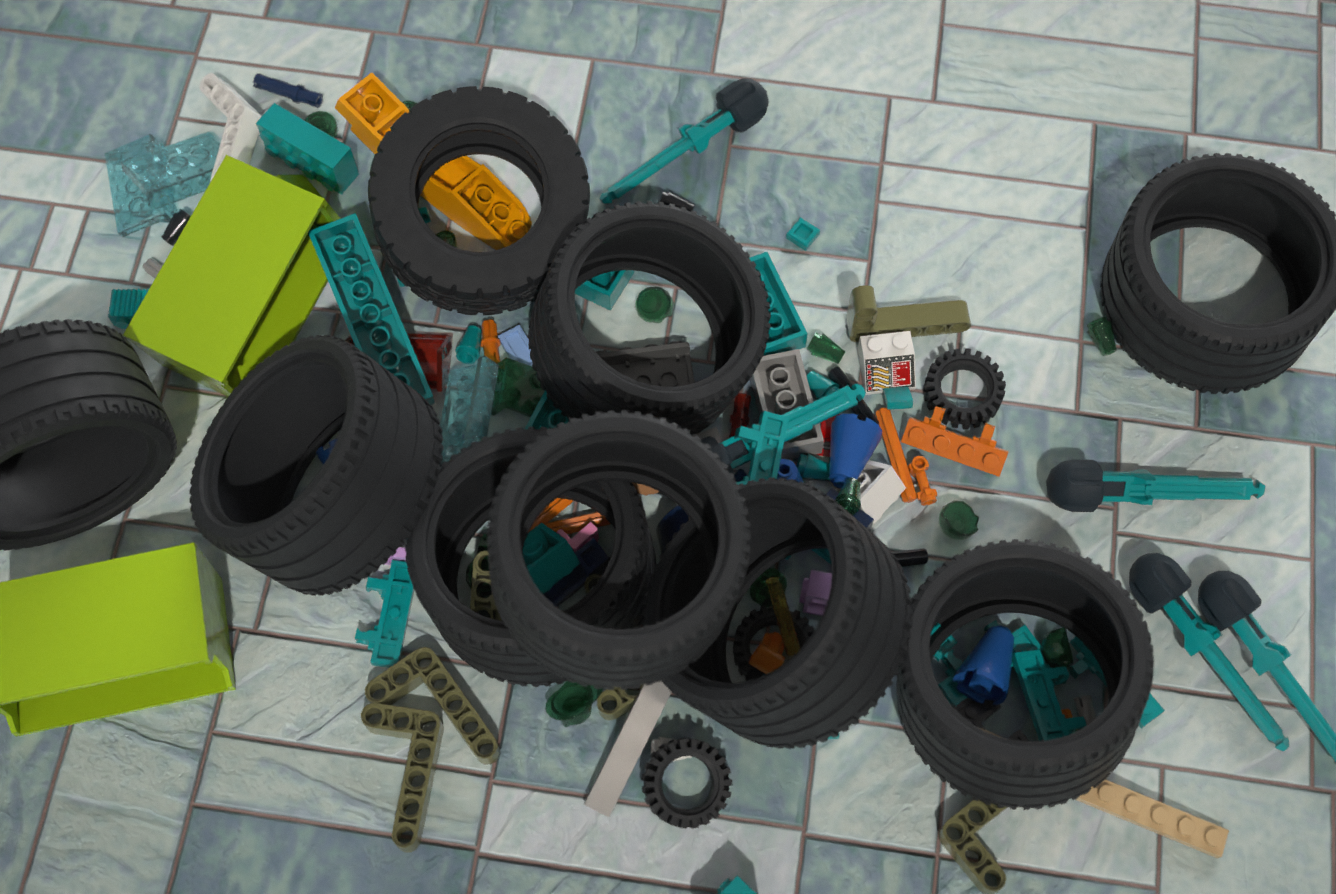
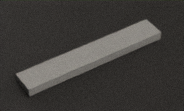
M662 681L649 686L643 684L584 802V805L607 817H610L671 694L669 688Z

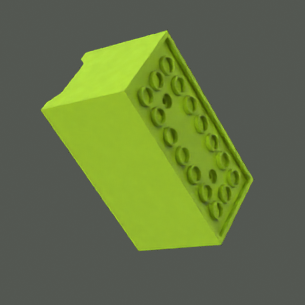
M226 155L123 336L162 366L229 397L241 380L251 370L253 371L259 363H262L268 356L271 357L275 351H280L282 347L289 346L296 340L327 284L328 279L308 234L310 230L333 222V219L324 209L328 205L327 201L316 194Z
M195 542L0 582V713L6 717L10 731L16 737L236 690L222 578Z

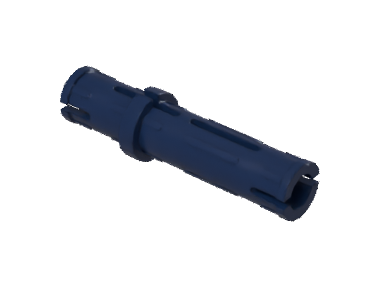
M257 73L254 77L253 83H256L253 84L254 88L292 99L294 103L299 104L301 102L319 108L323 102L322 93L310 91L302 85H292Z

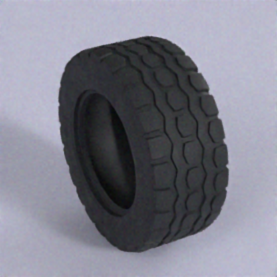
M476 86L457 88L455 92H452L450 89L432 95V99L428 100L426 98L409 109L408 114L405 112L390 127L391 132H386L377 148L378 153L374 155L369 173L371 177L368 180V200L374 233L380 251L388 266L393 269V273L406 287L409 286L411 291L423 300L433 301V305L448 311L454 309L457 310V313L466 315H477V313L495 315L503 313V310L510 312L527 305V302H534L556 253L568 236L580 224H583L588 217L590 185L588 183L586 164L584 159L580 157L581 151L573 137L567 134L568 130L555 116H550V112L533 100L528 102L527 97L511 91L504 93L503 89L483 86L482 89H477ZM477 154L495 156L512 163L530 179L539 196L541 212L533 227L517 242L508 247L490 252L465 251L442 241L425 224L418 210L419 199L425 184L440 167L459 157Z

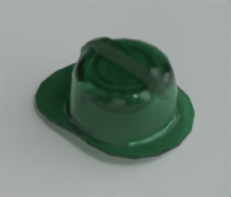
M567 681L548 698L545 705L546 712L551 718L560 720L564 727L579 725L590 717L592 704L601 695L603 688L596 689L594 688L595 685L590 684L585 687L581 686V684Z

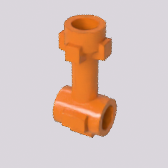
M915 456L912 463L908 465L911 476L917 479L920 492L916 493L917 500H920L922 506L931 505L937 501L936 489H930L925 471L928 470L929 463L925 457Z

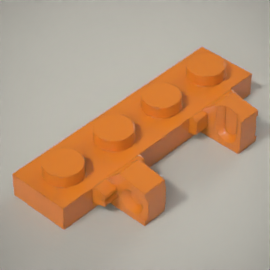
M936 406L932 418L925 416L924 421L909 417L901 440L902 443L1000 477L1009 451L995 447L997 441L991 439L995 426L985 423L980 438L973 436L972 439L946 430V426L941 424L946 410L944 408Z

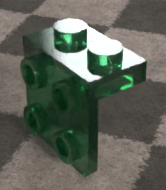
M507 357L493 366L488 376L489 380H491L490 386L484 399L485 403H487L485 413L494 416L507 408L531 417L545 392L541 388L540 381L536 378V370H533L532 366Z

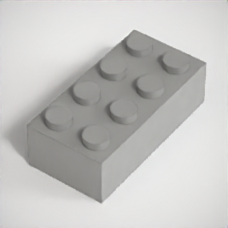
M799 349L762 357L757 369L750 378L759 417L762 411L782 415L799 406L803 407L813 402ZM820 424L785 442L781 459L790 460L799 458L800 454L807 455L809 453L815 455L822 453L824 439Z

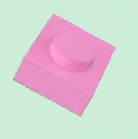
M592 522L572 538L562 529L557 531V534L568 541L574 553L592 538L597 542L599 539L598 529Z

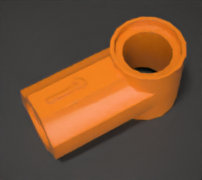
M777 632L765 633L748 664L766 675L779 668L785 659L782 656L785 647L782 640L783 636Z

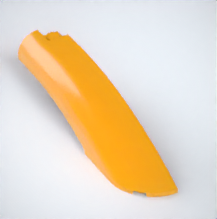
M370 73L341 96L335 106V109L352 125L350 130L374 154L378 153L377 148L386 132H391L390 127L405 112L409 113V109L373 73ZM468 156L459 157L440 167L429 178L421 193V196L445 216L495 250L508 247L517 242L528 233L532 226L529 214L519 199L484 164L480 165Z

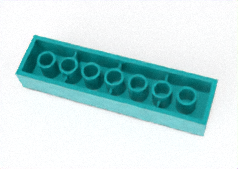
M356 213L310 230L308 234L355 347L416 390L430 405L435 404L433 394Z

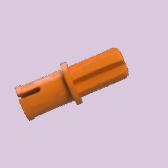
M484 320L481 324L483 339L480 342L484 351V365L488 367L490 361V368H494L500 365L499 346L501 342L497 338V327L494 320Z

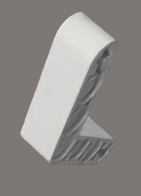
M209 73L202 79L200 90L227 117L211 175L212 180L226 155L250 165L259 133L256 122L261 118V115L230 85L213 73Z

